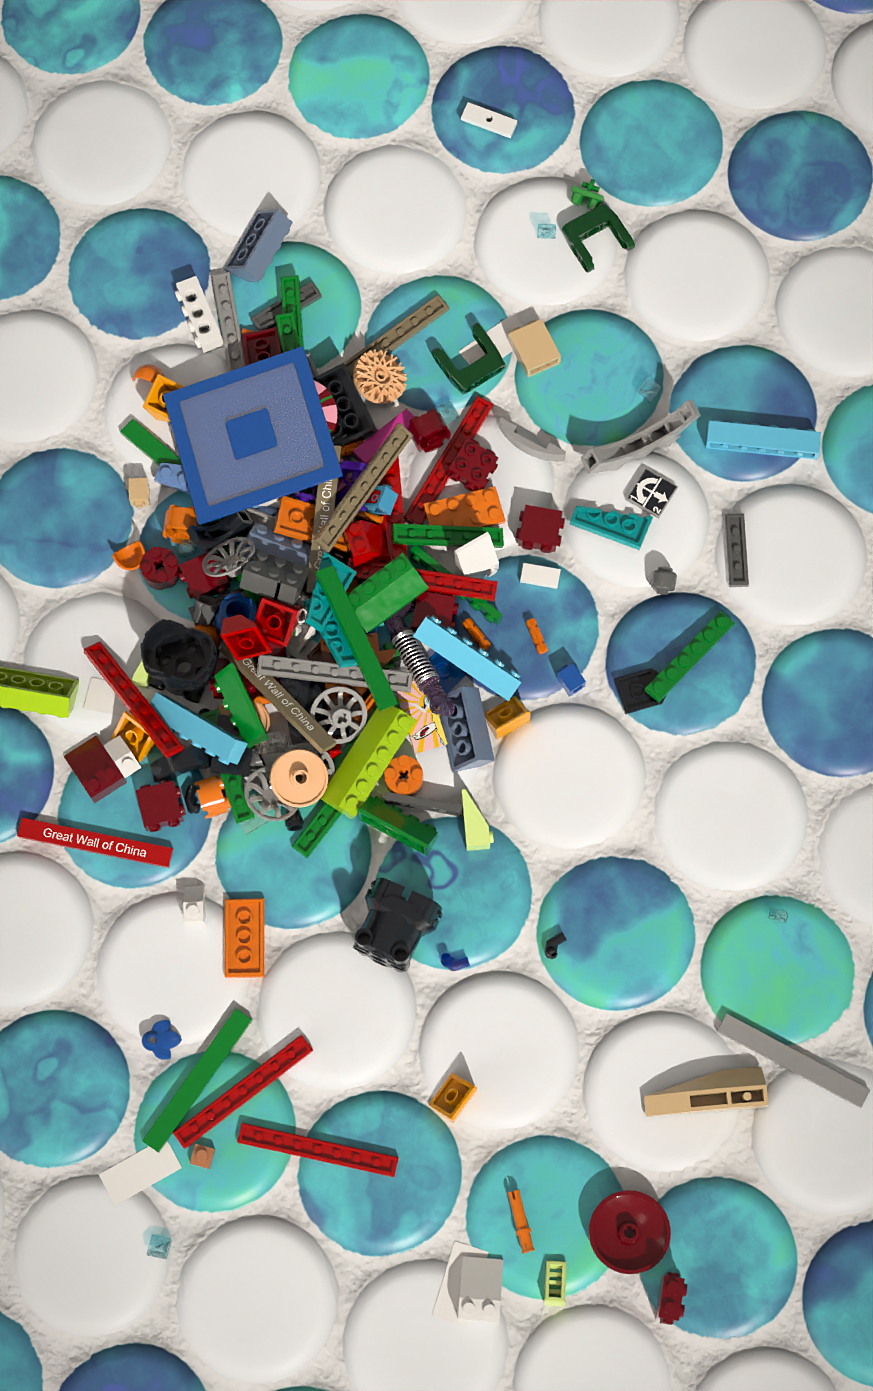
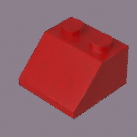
M360 520L350 523L345 529L344 537L354 568L391 559L381 525Z
M264 596L261 599L254 623L257 624L266 640L287 647L298 625L303 607L298 605L290 606L277 601L278 598L276 597L273 600Z
M241 614L223 619L221 637L237 661L272 653V648L256 623Z

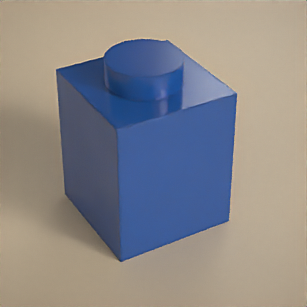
M574 663L570 666L564 665L558 670L557 680L569 697L586 686V680Z

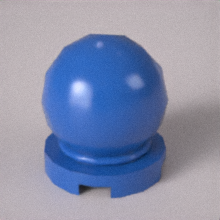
M232 593L224 598L215 615V627L220 634L224 618L241 614L249 620L255 621L257 606L251 598L249 600L241 596V593Z

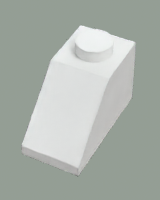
M120 735L103 745L124 778L141 768Z
M205 886L185 887L183 919L186 926L206 925Z

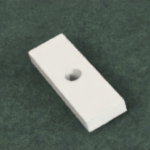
M469 102L461 116L462 121L510 139L517 126V120Z

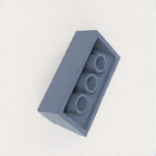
M279 209L258 210L224 270L247 282H259L264 277L267 267L272 263L276 251L280 249L281 242L289 233L293 222Z
M254 524L247 538L254 542L255 550L265 551L268 554L282 557L285 560L309 568L310 544L299 539L274 533V530L267 528L265 525ZM245 544V545L243 546L242 550H243L244 548H246V547H250V545H249V544ZM246 552L242 557L247 558L250 552Z
M462 686L436 699L442 728L447 740L446 747L452 772L481 767L495 761L479 688Z

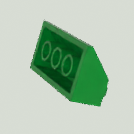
M402 553L349 592L347 596L362 627L368 634L429 589V587L404 553Z
M230 663L214 676L216 679L214 686L218 693L222 692L224 699L221 701L225 709L230 710L232 714L229 718L233 727H238L240 734L237 735L238 738L248 743L247 747L251 748L270 738L238 669L233 663Z
M369 796L358 810L360 821L428 856L438 838V832L434 826L428 823L426 825L420 823L419 819L414 815L409 814L407 816L403 814L402 810L397 806H388L385 804L386 801L378 796H375V798Z

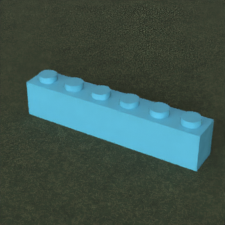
M715 419L708 423L706 448L817 460L820 453L821 432H816L814 429L798 430L795 427L779 428L776 425L767 427L757 423L748 425L738 421L729 423Z
M427 615L413 637L509 701L522 682L521 675L513 669L509 671L504 668L505 664L496 658L493 660L488 657L489 653L484 649H477L472 646L473 642L468 638L457 636V631L450 626L446 628L441 625V620L437 617Z
M158 692L155 693L150 705L172 732L177 731L179 732V737L185 740H192V745L198 748H205V753L214 757L217 755L219 757L218 760L224 764L229 765L230 762L234 764L239 763L248 743L171 697Z

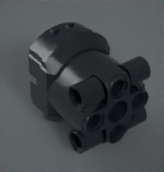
M162 619L146 631L143 642L140 645L144 669L146 673L151 675L148 685L161 691L165 688L174 695L183 696L186 700L198 704L205 687L215 671L220 650L216 648L211 636L192 627H185L183 624L172 620ZM189 648H196V651L194 653H187V650ZM163 659H171L170 663L162 664ZM188 662L192 666L188 672L180 673L177 671L179 664Z
M376 878L371 883L372 888L368 889L365 895L369 912L362 927L355 934L353 949L382 966L394 968L397 972L402 973L410 968L411 958L421 937L436 930L439 924L438 918L441 919L442 907L434 900L413 890L408 901H405L406 898L401 896L405 889L404 886L385 878Z

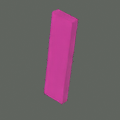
M406 408L355 448L352 454L360 462L368 464L396 424L401 423L408 430L409 420L415 416Z

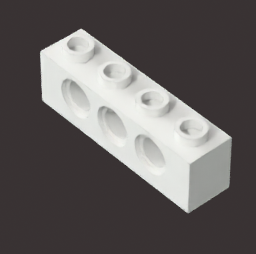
M197 276L176 283L177 290L175 295L178 302L182 301L184 305L181 307L184 316L189 317L190 322L187 323L191 333L195 332L196 334L194 340L197 348L201 347L203 353L224 346L222 336ZM190 298H195L192 302L188 301ZM195 314H202L200 317H194ZM203 329H208L206 333L201 332Z

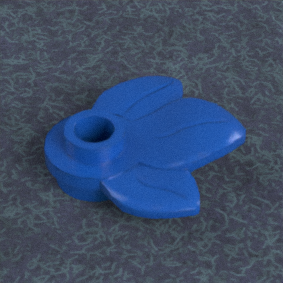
M169 1020L156 1022L152 1030L146 1032L142 1037L143 1047L148 1051H152L161 1060L171 1059L170 1049L176 1047L182 1041V1038L177 1033L170 1031L171 1021ZM150 1037L155 1039L156 1042L154 1044L149 1042Z

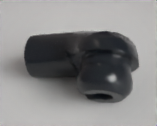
M194 785L187 786L184 800L187 811L191 814H198L200 812V804L194 803L197 787Z
M562 932L546 941L544 953L547 958L555 959L557 957L558 945L566 941V937Z

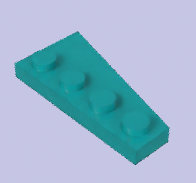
M576 506L569 524L640 551L653 516L640 517L632 513L626 515L619 514L618 511L605 512L597 508Z
M324 552L318 570L334 566L346 591L357 572ZM316 577L305 623L322 632L333 611Z
M304 599V602H303V604L305 605L307 611H308L310 599ZM333 613L320 634L339 668L358 666Z

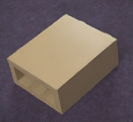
M542 319L538 321L533 320L527 326L517 327L509 333L508 341L527 378L560 364L561 355Z

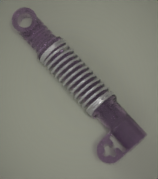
M414 599L383 623L391 635V642L395 649L400 651L399 654L407 670L413 673L414 676L412 677L415 684H417V688L425 694L429 701L432 713L448 717L454 713L455 704L452 699L448 698L441 686L440 677L433 668L425 651H423L421 644L413 637V630L407 627L403 620L415 609L416 600ZM444 702V707H443V709L441 710V709H440L441 704Z

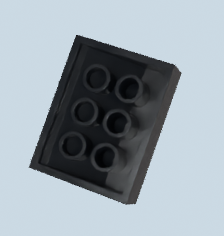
M344 363L313 378L314 381L327 388L338 408V423L331 437L334 446L342 447L359 440H365L378 431Z
M279 677L281 686L309 714L316 697L326 690L324 682ZM322 698L317 707L328 710L327 703ZM315 712V720L317 722L328 718L327 715ZM288 721L292 745L310 743ZM326 724L322 727L326 732H328L329 728L331 727V724ZM348 726L345 727V732H346V736H347V737L350 736V732H349V727H348ZM336 728L331 736L333 739L342 738L340 728Z

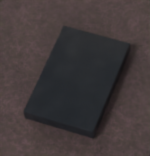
M219 714L217 725L238 737L237 735L240 734L238 727H233L229 718L231 716ZM246 746L238 764L230 762L227 765L220 762L217 755L215 757L212 756L210 772L249 777L254 746L251 748Z

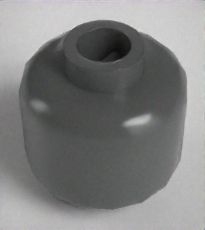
M658 567V570H654L652 573L651 588L657 590L656 594L668 595V591L675 590L677 574L673 572L672 568Z

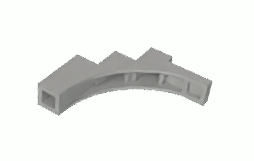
M687 400L676 411L637 434L608 445L592 447L581 457V460L589 474L618 470L631 459L644 458L657 447L670 446L682 436L680 433L701 415L693 400Z

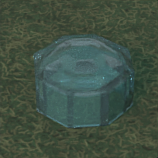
M184 540L178 545L177 553L181 558L188 560L194 557L197 547L191 541Z
M777 908L770 909L768 915L771 921L780 924L786 923L788 917L787 912Z

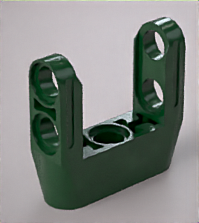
M607 204L599 205L562 227V232L570 249L587 273L594 270L595 267L592 256L582 241L607 227L610 228L623 249L629 251L635 248L633 238L619 217Z
M479 323L472 325L471 331L473 338L486 355L458 372L443 350L437 347L431 351L438 366L462 395L472 391L506 368V364L497 347Z

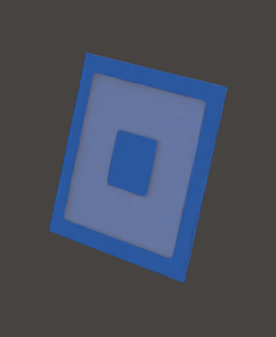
M303 346L163 394L199 525L343 476Z

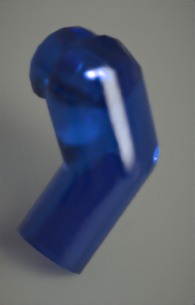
M449 953L441 955V964L451 971H457L470 966L467 957L456 960Z

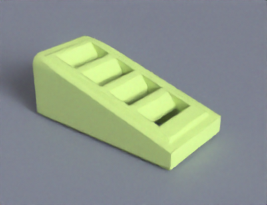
M142 661L131 681L135 686L148 688L151 675L146 673Z
M546 1261L544 1305L565 1306L567 1262ZM550 1269H562V1273L550 1272ZM550 1277L562 1278V1281L550 1280ZM549 1286L561 1287V1290L549 1289ZM549 1295H561V1297H549Z

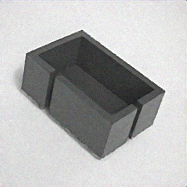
M256 549L243 569L240 588L274 600L277 585L281 583L277 601L294 606L306 586L310 568Z

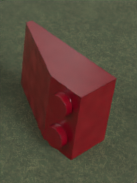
M278 327L242 334L245 366L282 353Z
M94 736L64 756L94 804L127 783L97 736Z

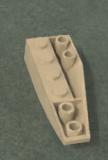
M762 1067L720 1070L644 1096L646 1117L765 1108L769 1105Z

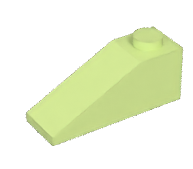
M466 789L462 790V804L467 851L490 849V843H494L493 831H489L488 824Z

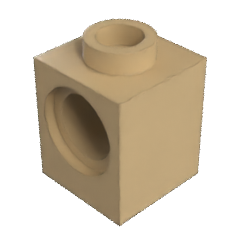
M129 478V501L131 506L143 508L146 505H150V484L148 478Z

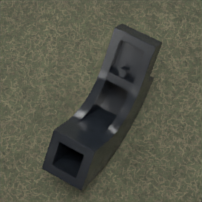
M242 510L227 515L214 525L207 527L190 526L186 531L193 544L199 545L202 551H211L215 546L228 539L243 536L254 525V522L247 511Z
M203 747L186 748L168 758L163 756L150 764L154 782L157 783L167 779L172 781L186 772L211 768L212 756L205 753V748Z

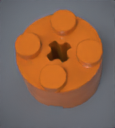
M170 505L165 513L163 537L167 539L168 536L176 544H193L186 530L190 526L202 527V524H198L194 507L186 508Z
M401 755L392 759L384 772L387 790L391 793L413 797L417 795L423 785V770L419 762L407 755ZM401 775H403V776L407 775V780H406L405 778H402V779H401L400 776H401Z
M215 775L194 782L195 786L199 785L200 787L196 791L203 812H208V815H205L206 819L228 812L227 808L231 806L228 797H223L221 790L225 788L221 778L217 779Z

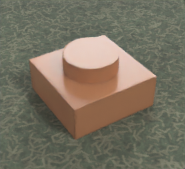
M195 1144L190 1164L210 1169L215 1149Z

